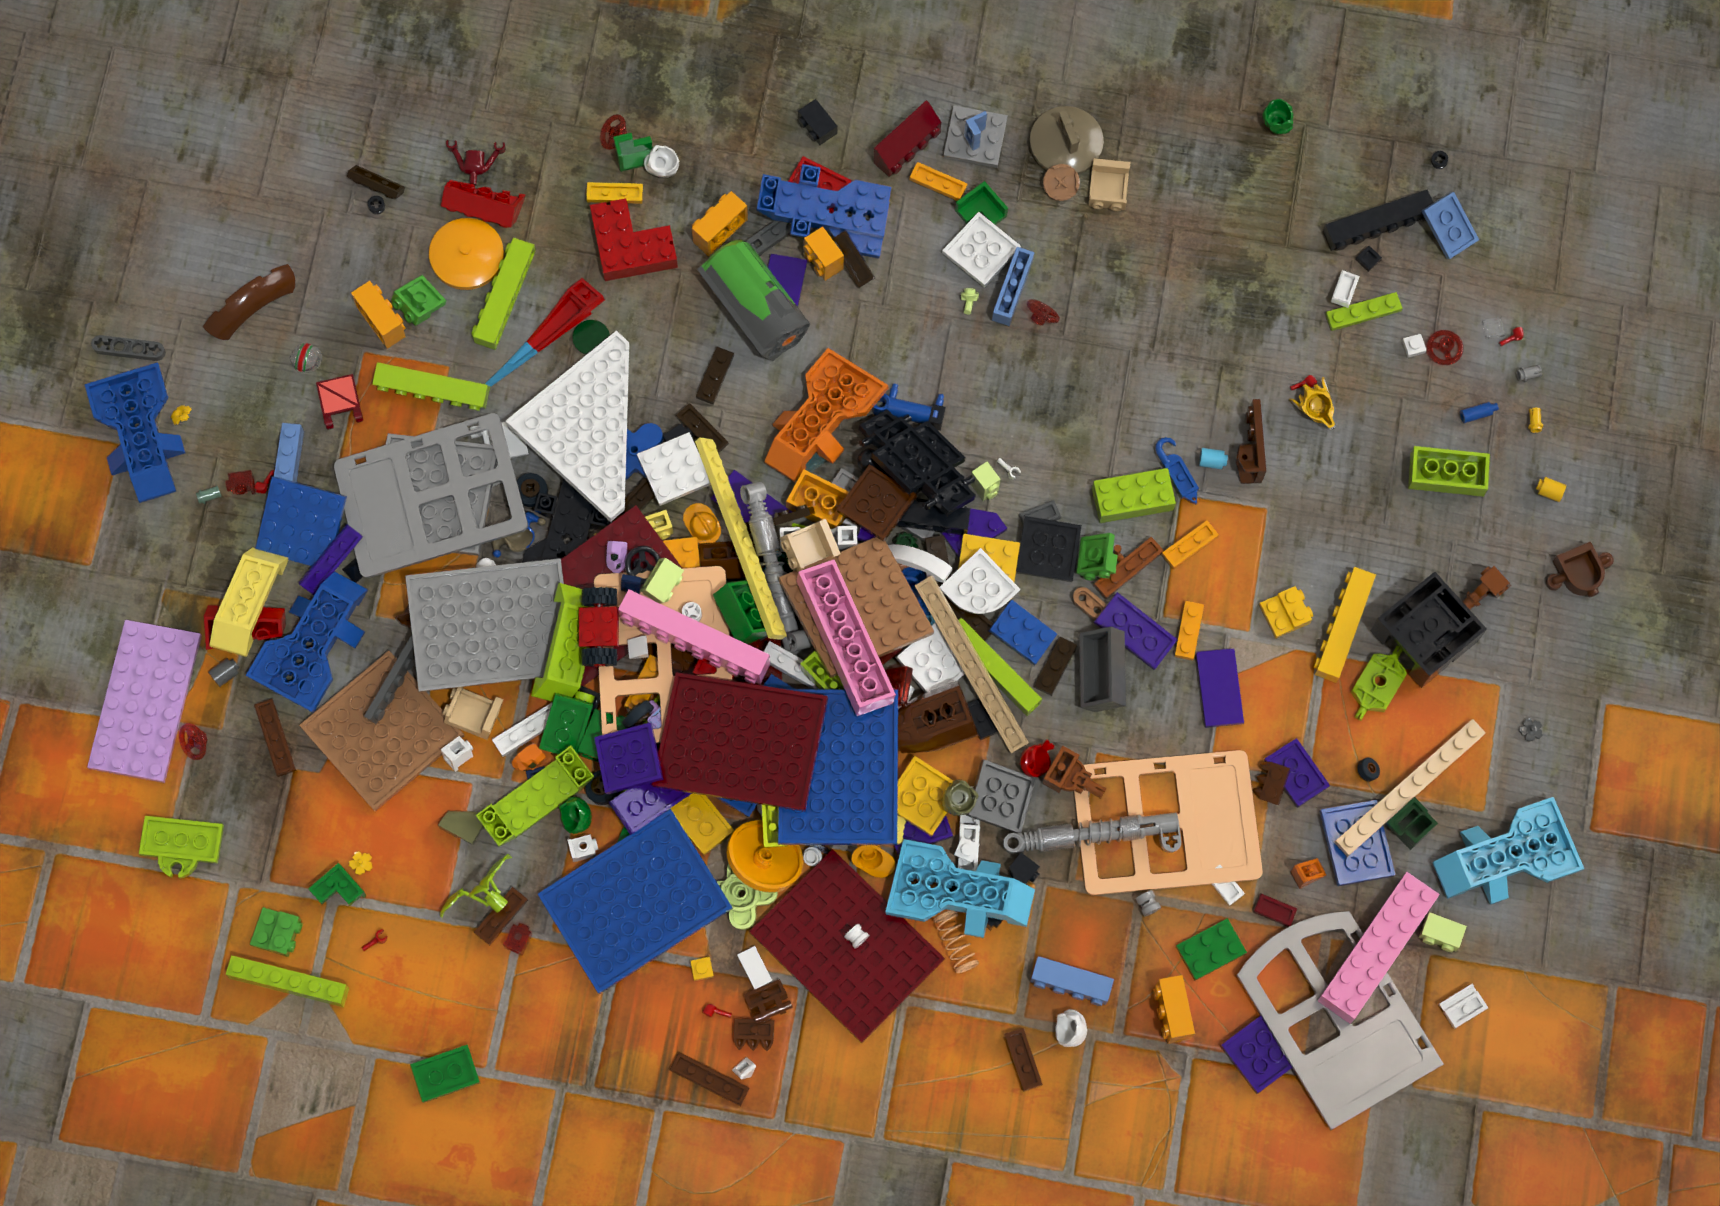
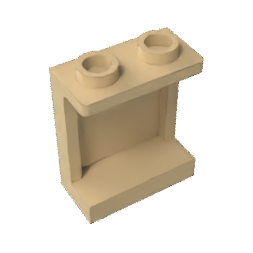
M1093 159L1089 207L1094 209L1108 208L1113 211L1125 210L1130 162Z
M826 519L780 537L781 548L786 552L788 564L793 571L799 572L805 569L804 567L829 556L833 558L841 554Z
M463 687L453 688L450 695L452 702L450 705L446 704L442 714L445 716L444 723L488 740L502 707L503 699L496 697L493 701L467 691Z

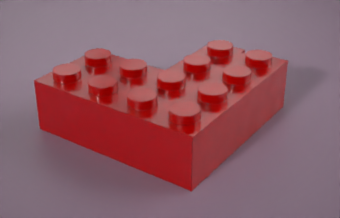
M626 198L610 201V205H607L606 202L590 205L605 281L678 268L670 225L633 232Z

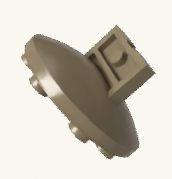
M1071 106L1056 107L1043 113L1034 123L1030 134V149L1033 157L1045 170L1050 169L1054 165L1066 164L1074 168L1078 174L1084 173L1092 167L1094 158H1100L1104 143L1101 127L1095 118L1088 112Z

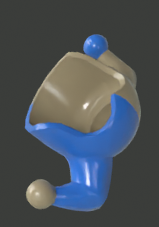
M525 512L528 528L524 532L491 541L494 549L493 556L496 558L501 556L499 549L503 544H506L514 552L527 549L535 538L530 524L537 522L540 526H543L546 520L539 518L532 512Z

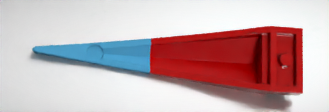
M583 278L567 289L550 314L524 345L485 384L490 387L590 316L592 314L591 311L605 301L603 295Z

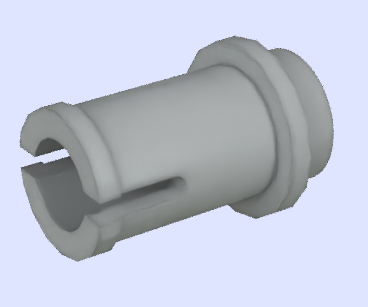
M1540 365L1529 368L1520 367L1516 372L1519 381L1526 382L1527 379L1541 377L1542 373H1539V371H1542Z

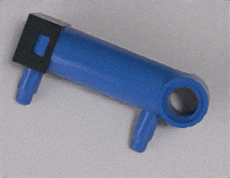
M894 383L890 389L889 396L884 394L878 401L885 403V406L878 407L875 404L871 409L875 415L887 409L898 418L909 414L912 422L923 424L928 421L937 430L941 431L946 407L943 406V394L938 395L936 403L932 406L897 399L898 384Z

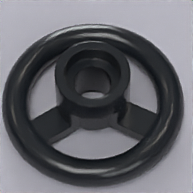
M648 546L635 547L628 553L625 560L627 575L636 576L638 573H644L645 571L652 572L655 566L650 565L646 560L645 552L650 553L656 563L660 559L659 554ZM636 553H638L639 558L634 559V561L632 562L633 570H631V560ZM641 562L644 563L643 569L640 567ZM642 578V584L645 583L647 578Z

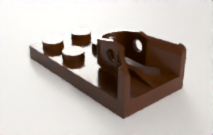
M1253 399L1251 405L1248 406V412L1245 414L1246 424H1249L1247 441H1251V444H1240L1236 459L1240 483L1242 484L1262 483L1266 474L1260 399Z

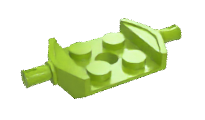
M1396 646L1390 656L1373 654L1351 691V694L1360 705L1358 712L1354 716L1356 719L1360 715L1358 720L1362 721L1368 710L1385 712L1407 675L1405 668L1398 661L1403 651L1402 648L1399 649L1400 646ZM1382 677L1385 680V685H1377L1375 678Z

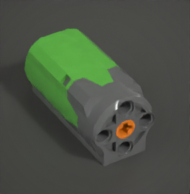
M743 240L731 241L718 249L697 269L763 357L774 361L783 352L796 346L806 334L810 323L749 243Z

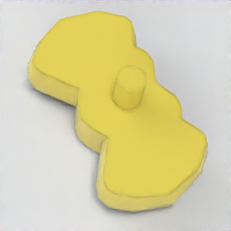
M897 816V845L903 843V830L906 824V820L901 816Z

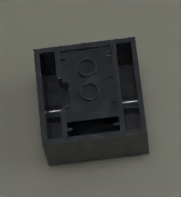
M1434 572L1378 617L1370 631L1382 645L1391 638L1394 639L1415 663L1409 675L1422 688L1447 668L1451 661L1454 662L1475 645L1487 628L1442 578ZM1444 633H1446V635H1444L1441 639H1439L1438 641H1436V640H1437L1438 638H1440Z

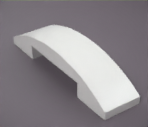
M888 545L897 563L924 571L927 578L933 576L936 581L944 583L952 572L950 565L923 550L905 545Z

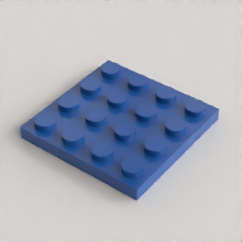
M275 476L272 477L255 549L288 557V560L313 566L339 533L347 496Z

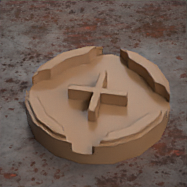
M1054 165L1044 175V190L1054 200H1068L1079 189V175L1069 165Z

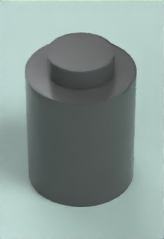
M226 658L208 673L217 685L221 687L239 674L237 671L239 666L233 659L229 661Z

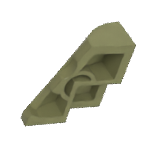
M448 811L438 824L441 830L471 845L474 844L481 830H484V826L476 817V814L479 812Z

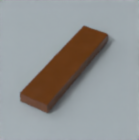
M273 698L254 704L277 777L296 771Z
M678 1052L670 1068L671 1072L740 1107L750 1089Z

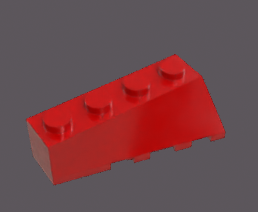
M450 180L444 186L441 207H445L452 212L464 213L468 217L481 218L485 222H494L501 227L507 228L512 227L517 221L526 195L519 193L517 197L510 195V191L502 190V193L493 192L489 187L477 189L474 184Z
M208 605L204 614L206 650L213 649V647H210L214 619L220 607L218 605ZM263 607L252 632L253 640L281 637L286 626L285 608Z

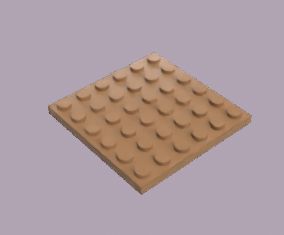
M875 537L841 551V554L833 558L829 556L804 567L808 569L835 560L878 657H882L934 634L930 622L886 541L883 542ZM795 570L779 577V582L830 678L837 676L838 673L796 582L798 572Z
M390 651L386 652L299 725L374 812L442 756L441 749L458 736L464 737L460 729L444 723L445 716L442 715L443 710L426 691L419 692L418 682L408 671L404 676L403 684L394 693L393 701L387 705L383 718L377 724H374L364 717L397 661Z

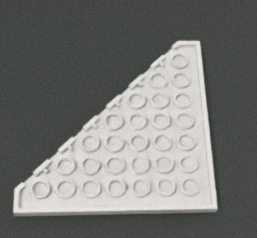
M617 331L506 420V425L610 522L625 510L629 342Z

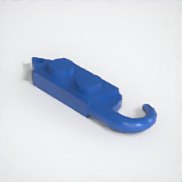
M1161 438L1156 443L1155 450L1164 469L1168 468L1170 479L1181 499L1185 498L1196 505L1199 487L1184 461L1176 454L1166 456L1162 449L1164 443L1169 442L1176 446V442L1171 438Z

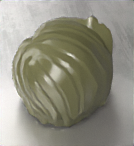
M962 779L955 780L946 788L942 798V806L946 812L953 816L966 815L975 807L979 795L966 781Z

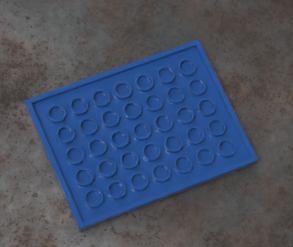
M787 689L828 696V703L806 811L779 808L778 845H897L898 690H894L896 696L893 704L857 716L845 690Z
M671 809L538 893V896L598 994H601L733 909Z

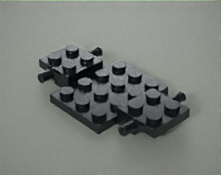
M887 409L860 424L858 430L866 438L859 441V445L865 448L873 444L877 450L872 452L871 458L908 494L922 487V492L929 498L928 501L922 504L925 510L936 506L948 516L975 500L976 494L968 486L975 482V478L972 475L965 478L955 469V467L964 463L966 457L928 421L913 428L908 423L912 421L909 414L898 418Z

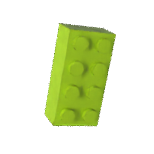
M1414 446L1410 453L1408 489L1484 497L1488 490L1490 454Z
M1168 468L1093 481L1092 491L1099 523L1174 511L1176 505Z

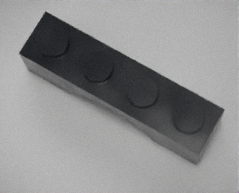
M1021 852L1010 865L1008 872L1011 878L1027 885L1030 881L1033 883L1038 878L1040 866ZM988 917L986 928L990 931L993 927L998 928L1003 920Z

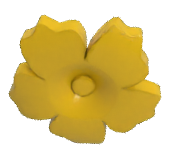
M181 405L177 407V410L173 411L170 418L175 425H178L180 421L188 420L189 416L187 414L192 409L190 406Z
M360 851L355 852L354 860L349 861V866L358 875L364 874L365 870L370 872L373 868L372 862H369L372 856L366 853L362 855Z

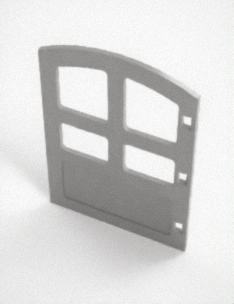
M1349 911L1315 916L1284 929L1263 944L1247 960L1236 975L1330 1130L1444 1065L1388 973L1385 974L1377 987L1389 1007L1358 1026H1352V1024H1349L1318 1002V999L1328 985L1305 950L1301 940L1324 932L1342 930L1354 948L1356 943L1351 934L1356 932L1358 937L1361 938L1363 933ZM1284 949H1287L1315 994L1283 1014H1278L1258 982L1257 976L1275 956ZM1387 984L1394 993L1390 997L1383 988ZM1324 1009L1339 1031V1037L1311 1053L1303 1055L1288 1029L1315 1012ZM1420 1037L1427 1047L1423 1050L1416 1041Z

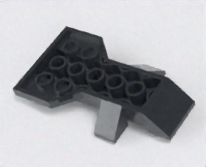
M562 478L563 483L559 497L540 492L538 494L534 511L551 519L552 523L548 537L525 550L522 563L559 559L562 555L567 556L589 539L591 530L604 529L610 524V521ZM570 538L572 542L568 541V544H565L564 539Z

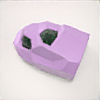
M608 541L606 563L613 573H620L625 568L628 546L626 542Z

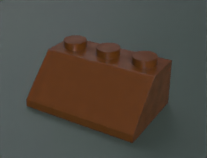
M732 541L699 543L701 567H722L725 570L727 581L746 579Z

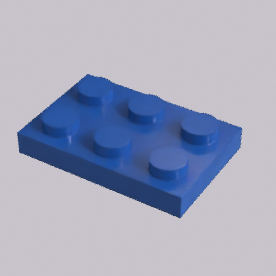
M1012 599L988 630L1033 665L1037 664L1057 635L1056 632Z

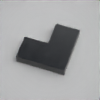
M980 698L967 703L980 741L998 733Z

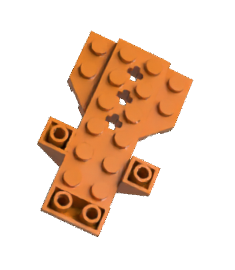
M829 348L826 349L805 374L809 398L798 411H783L773 423V427L780 430V432L774 438L764 462L794 482L799 478L802 471L806 469L807 462L816 452L819 456L833 464L844 451V448L832 436L833 431L844 419L866 416L889 389L886 383Z

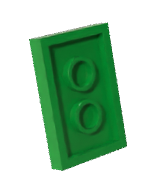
M555 693L539 749L560 754L569 746H572L578 754L593 704Z
M1228 918L1176 945L1180 956L1195 981L1247 954Z
M468 1044L410 1064L423 1103L480 1083Z

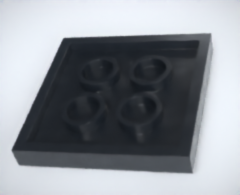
M1025 516L1016 573L1073 582L1082 525Z

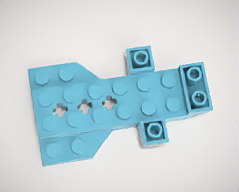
M1554 797L1519 808L1514 815L1508 832L1504 835L1491 839L1479 826L1461 831L1460 835L1466 848L1457 850L1432 862L1447 899L1483 886L1490 905L1509 898L1508 876L1524 871L1548 883L1584 869ZM1546 839H1551L1552 843H1548ZM1529 844L1534 845L1535 848L1533 850L1530 849ZM1511 851H1513V852L1516 851V852H1517V855H1516V856L1513 855V854L1511 853Z
M903 839L886 908V915L925 922L945 909L966 913L964 934L984 938L988 917L1006 920L1008 924L1027 927L1035 889L1014 878L999 876L1001 867L999 863L981 860L976 871L956 868L953 862H951L942 846ZM914 879H917V880H918V883H916V884H914V885L911 884L910 881L913 882ZM933 883H937V887L931 888L930 885H933ZM952 886H956V890L950 892L949 888L952 889Z

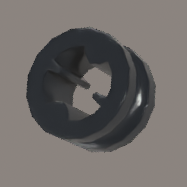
M1443 151L1435 152L1431 159L1433 167L1436 169L1445 168L1448 163V155ZM1437 157H1442L1441 159H1444L1442 163H1438V161H1435L1437 160Z
M378 195L372 196L368 200V207L371 213L381 214L385 210V203L382 197ZM374 202H378V204H381L379 205V208H375V206H372L374 205Z

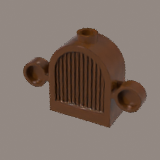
M1588 542L1556 556L1553 563L1559 575H1550L1546 585L1550 590L1556 591L1564 582L1566 588L1573 594L1579 596L1588 595L1591 598L1599 594L1598 587L1604 580L1605 569L1611 567L1614 558L1607 552L1598 556L1592 543Z

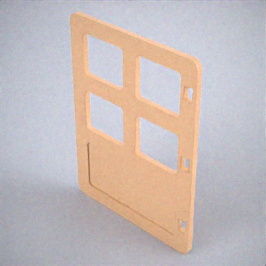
M720 566L683 568L684 571L681 575L683 578L672 589L671 592L673 594L668 602L660 604L682 614V608L686 603H697L702 612L699 622L729 636V626L725 622L713 597V594L726 584L725 570ZM651 571L638 573L636 576L643 579L648 578ZM626 572L600 574L594 579V587L596 588L607 587L617 589V605L609 607H620L627 593L621 591V578L623 574H627ZM640 592V595L649 598L648 596ZM620 615L619 645H628V639L646 635L640 632V628L636 626L628 627L623 624ZM653 634L646 635L647 643H655L657 645L659 672L657 678L616 681L614 679V666L599 667L602 735L618 731L615 702L617 696L657 693L660 695L662 726L659 729H653L656 743H661L675 678L672 674L670 642L666 644L659 641L657 636ZM721 666L717 668L715 674L697 675L732 681V675L727 672L726 668ZM606 713H613V723L607 724Z
M1236 750L1084 765L1086 771L1092 773L1091 779L1122 777L1124 779L1128 816L1141 815L1144 817L1139 785L1140 775L1165 772L1175 773L1180 813L1177 815L1179 827L1183 833L1187 870L1183 872L1152 874L1149 867L1145 836L1140 840H1131L1135 869L1134 876L1100 879L1097 872L1094 843L1087 846L1085 840H1081L1080 848L1085 890L1089 895L1210 885L1233 881L1258 880L1262 876L1263 870L1248 757L1244 751ZM1225 757V763L1214 764L1213 758ZM1154 763H1166V769H1155ZM1106 768V774L1095 775L1094 769ZM1083 790L1082 794L1074 791L1078 829L1080 822L1083 828H1089V822L1092 820L1088 791ZM1147 824V825H1141L1140 828L1154 827V826H1153V824Z

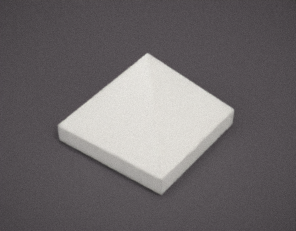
M746 1057L732 1071L740 1079H746L752 1076L756 1065Z

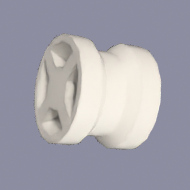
M689 602L683 606V615L698 622L701 620L702 612L697 603Z
M857 924L844 937L846 940H850L852 946L856 949L869 937V934L863 932L860 924Z

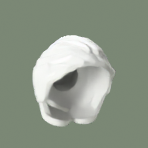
M655 145L650 154L644 159V166L646 171L652 175L669 178L676 174L679 167V159L673 149L667 146Z
M1072 1009L1058 1014L1056 1039L1059 1044L1063 1045V1047L1080 1045L1087 1035V1024L1083 1015Z

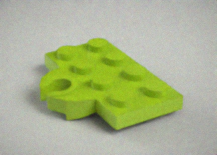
M145 816L139 855L158 857L160 869L171 878L174 875L172 867L175 864H181L182 869L178 873V878H185L193 873L198 862L218 864L224 825Z

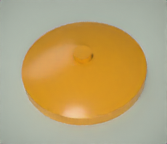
M460 218L448 222L436 232L430 243L429 259L435 275L443 283L455 289L472 290L488 284L495 275L497 276L500 271V261L504 259V248L499 234L489 224L474 218Z
M762 820L742 824L733 832L728 841L726 853L732 871L744 884L762 892L783 891L792 886L801 874L803 854L800 846L764 847Z

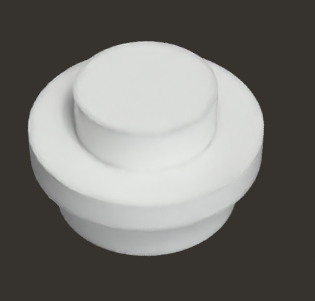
M808 847L803 852V860L809 866H816L822 860V853L816 847Z

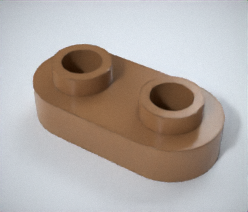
M1085 587L1076 589L1073 594L1074 604L1094 620L1097 619L1106 607V604ZM1084 596L1086 600L1080 601L1079 597ZM1098 608L1100 613H1095L1093 610Z

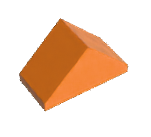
M1318 858L1299 863L1291 870V874L1299 889L1326 876Z

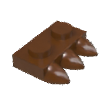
M1264 762L1260 765L1267 774L1256 777L1263 787L1254 788L1252 791L1259 799L1279 805L1291 768L1274 762Z
M735 1019L734 1043L736 1047L741 1050L746 1040H748L749 1047L754 1051L761 1041L763 1048L768 1051L774 1041L775 1021L768 1020L756 1023L753 1019Z

